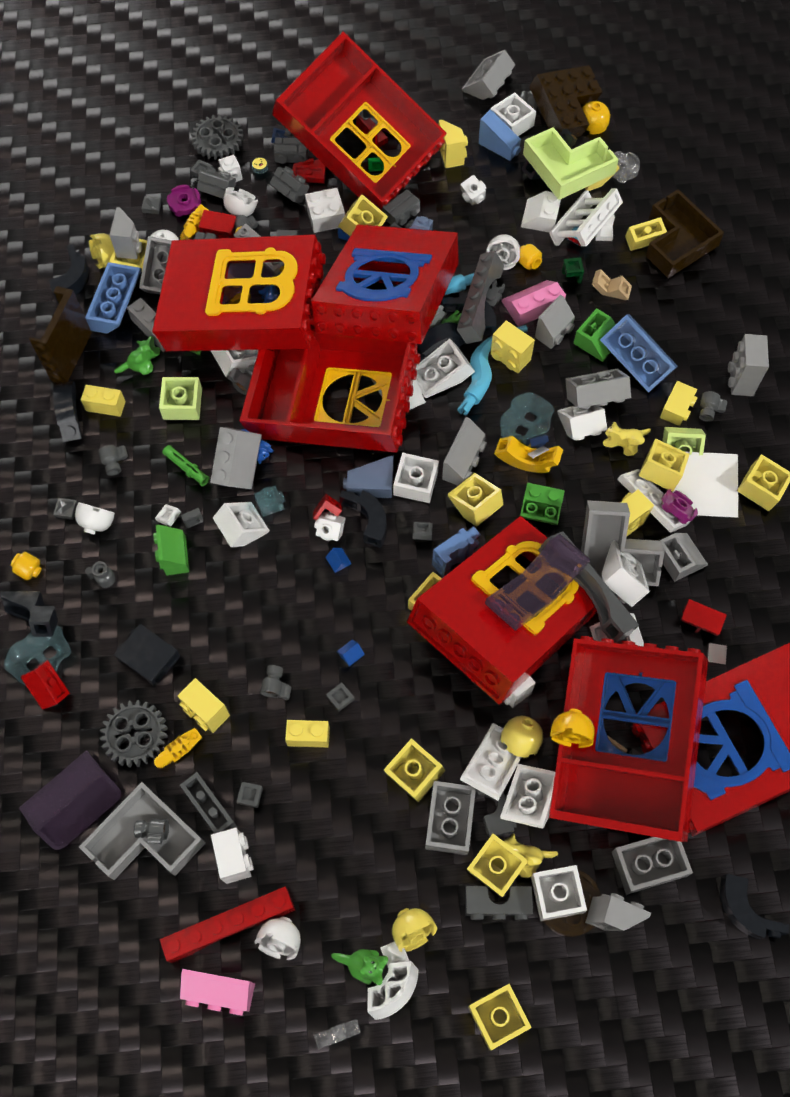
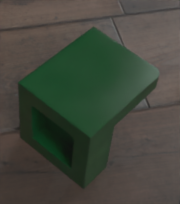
M581 257L564 259L562 274H566V277L576 276L578 284L582 283L584 274Z

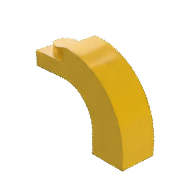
M514 436L499 439L494 454L515 468L533 473H548L551 467L558 466L563 449L560 446L548 448V451L532 458L527 454L536 449L522 444Z

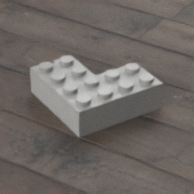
M587 500L581 554L602 578L601 573L611 542L615 540L618 543L620 552L630 553L642 563L648 586H659L660 567H662L665 552L662 542L626 539L630 517L627 503Z
M141 782L79 848L92 861L96 862L95 864L108 877L115 880L144 848L170 873L176 876L204 846L205 842ZM154 818L168 819L169 834L167 840H163L162 844H148L147 836L136 838L134 835L135 822L137 820H145L148 823Z

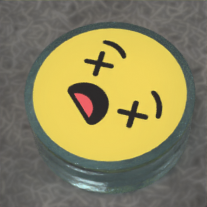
M263 157L255 158L252 161L253 171L258 174L265 173L268 170V161Z

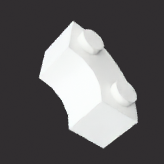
M412 961L390 963L388 973L382 984L368 988L367 1012L375 1020L393 1015L412 996L418 980V969Z

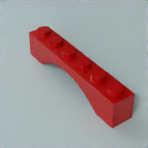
M286 886L160 939L166 961L170 963L178 961L230 935L293 912L295 908Z

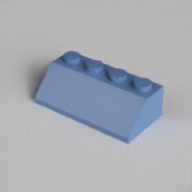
M108 262L85 317L91 331L107 334L119 327L141 273V268Z
M630 314L624 316L600 339L648 392L678 367Z

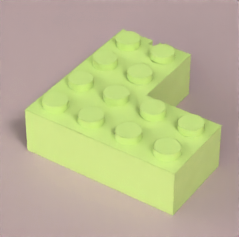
M552 127L526 139L524 142L523 155L558 200L616 173L619 159L611 149L608 150V146L601 137L571 150L555 128Z

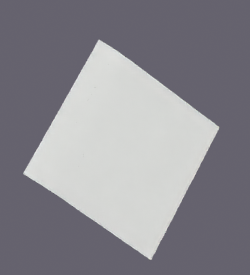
M692 452L689 455L683 476L673 493L677 490L691 499L693 502L691 506L693 509L697 508L698 516L738 518V454L703 453V455H699V452Z

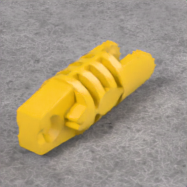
M200 204L187 219L180 240H190L199 231L203 211L208 210Z
M193 728L165 746L164 751L154 758L156 767L163 768L172 761L175 763L191 751L202 739L200 733Z

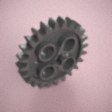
M220 114L217 118L212 115L211 119L206 117V121L201 119V124L196 123V128H193L191 141L194 150L197 149V153H201L202 157L207 155L208 159L214 156V160L219 156L222 159L224 155L228 157L229 153L235 155L234 150L239 151V146H242V141H244L241 125H238L237 120L233 121L232 117L227 119V115L221 118Z
M137 700L136 704L133 705L129 701L127 707L121 703V709L113 708L115 714H107L110 720L102 722L106 728L100 729V732L105 735L100 737V740L106 743L101 747L107 750L105 754L108 757L112 756L111 760L113 762L119 760L121 766L126 762L130 768L134 762L137 767H140V761L143 760L145 764H148V757L154 759V752L161 753V750L158 748L159 745H166L162 741L163 738H168V735L163 732L168 727L162 725L166 722V719L161 717L162 713L160 710L156 711L154 705L149 708L148 702L141 705V702ZM148 718L145 725H139L141 719ZM122 722H127V726L119 730V725ZM144 738H150L147 745H141ZM129 741V746L126 749H121L122 743Z

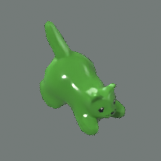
M149 336L147 340L143 341L137 340L139 347L131 352L127 361L115 369L114 372L121 373L130 368L142 375L151 373L153 365L150 360L160 354V347H155L154 337Z
M359 949L352 955L333 953L331 955L337 962L347 965L352 977L365 984H371L372 982L377 985L382 984V972L388 962L387 956H379L376 950Z

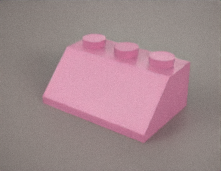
M546 280L502 299L501 302L519 327L538 319L560 294L564 298H566V294L558 282Z
M182 969L180 999L186 1000L185 1005L199 1007V1003L208 1004L207 1009L221 1011V1007L230 1008L229 1013L243 1016V1011H250L255 983Z

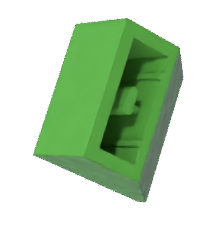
M596 308L576 331L573 344L603 362L611 351L600 339L616 324L609 315Z
M527 483L520 516L529 520L558 525L565 490Z
M156 525V533H153L155 544L158 545V550H155V558L159 562L160 569L164 570L166 576L188 573L187 542L183 530Z

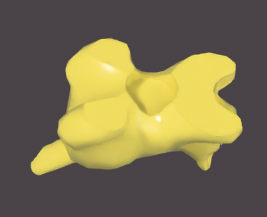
M613 422L612 426L605 432L608 439L603 440V445L606 447L621 446L624 450L623 454L632 456L638 452V445H642L645 442L643 436L649 434L651 429H621L617 426L616 422Z
M514 833L504 840L507 845L528 860L519 873L523 878H531L544 858H553L558 855L557 851H541L535 846L521 844L515 839Z

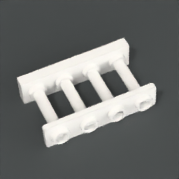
M611 188L604 198H591L589 191L585 190L549 232L555 246H559L565 238L577 237L581 246H587L623 203L617 188Z

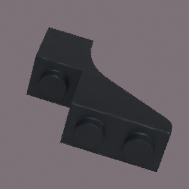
M41 591L1 592L0 597L4 605V611L29 621L33 637H53L58 624L55 606H44Z

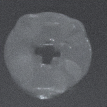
M622 151L615 152L614 154L619 159L618 166L620 168L612 177L620 183L635 178L640 169L639 158L631 152H627V154L622 153Z
M355 1019L332 1027L330 1030L314 1035L318 1049L358 1035L361 1031L358 1021Z

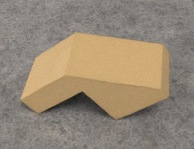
M601 269L595 271L592 285L601 295L622 300L629 299L632 285L623 276L610 279Z

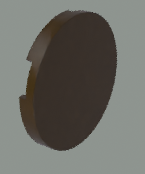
M578 870L587 911L583 914L543 921L549 929L559 935L568 937L579 936L594 927L585 922L592 897L601 896L595 881L580 870Z

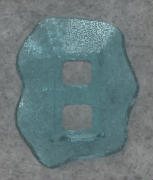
M532 392L516 396L511 401V407L500 418L502 437L514 436L517 440L526 444V439L547 433L550 428L552 414L554 413L553 406L544 398ZM527 412L537 416L534 422L524 418ZM519 425L529 430L525 436L515 432Z
M56 626L53 637H33L32 632H30L26 638L15 643L8 651L4 662L5 670L11 673L23 685L25 683L21 676L30 672L26 664L33 658H36L40 664L48 660L54 670L57 671L61 661L71 653L70 646L62 634V629ZM49 646H53L57 651L56 655L51 659H47L43 654V651Z

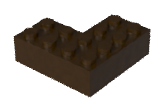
M590 65L537 74L529 86L548 128L554 127L559 135L563 128H565L575 137H581L590 125L582 107L590 101H597L602 94L597 80H594L595 75Z
M678 189L668 195L666 199L663 198L652 206L649 219L654 220L661 217L667 232L649 243L646 257L667 278H670L718 247L724 232Z

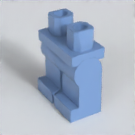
M474 526L468 531L464 528L460 529L458 534H455L433 549L432 566L442 577H445L450 573L453 565L463 562L466 557L468 558L473 554L474 549L479 546L478 539L481 534Z

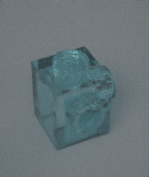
M276 486L266 487L260 492L254 493L262 517L284 509L282 503L285 502L284 496L281 491H277Z

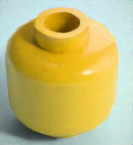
M533 244L523 245L520 247L518 262L528 270L536 269L542 263V252Z
M28 552L17 553L10 564L12 572L25 580H30L32 577L36 578L42 570L39 567L40 560Z

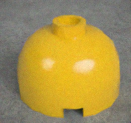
M599 101L586 103L582 107L590 124L586 130L590 131V134L605 132L610 122L608 107Z
M570 709L559 714L554 719L550 736H552L551 739L554 742L571 747L572 743L579 744L578 748L590 747L594 741V725L586 715L582 714V711Z

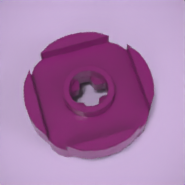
M189 185L176 186L171 190L172 193L167 196L170 210L178 217L191 214L201 204L198 190L190 188Z
M672 489L667 490L662 496V509L667 513H672L682 524L692 521L698 515L697 508L693 509L691 506L693 504L691 499L680 491L675 490L673 493L671 492Z

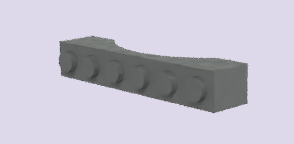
M496 251L480 254L457 326V331L466 344L482 341L485 332L486 295L492 282L501 278L504 264Z
M562 531L548 537L538 549L551 566L568 574L586 591L597 610L600 628L609 639L614 640L615 643L628 637L639 624L568 536Z

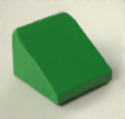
M379 157L368 158L369 172L384 170V164Z

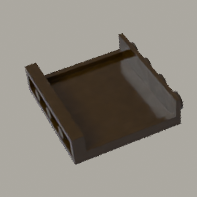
M56 286L54 294L59 305L41 340L32 337L29 340L50 380L55 383L68 382L92 332L74 291Z

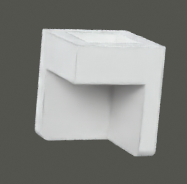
M614 214L595 235V241L613 240Z

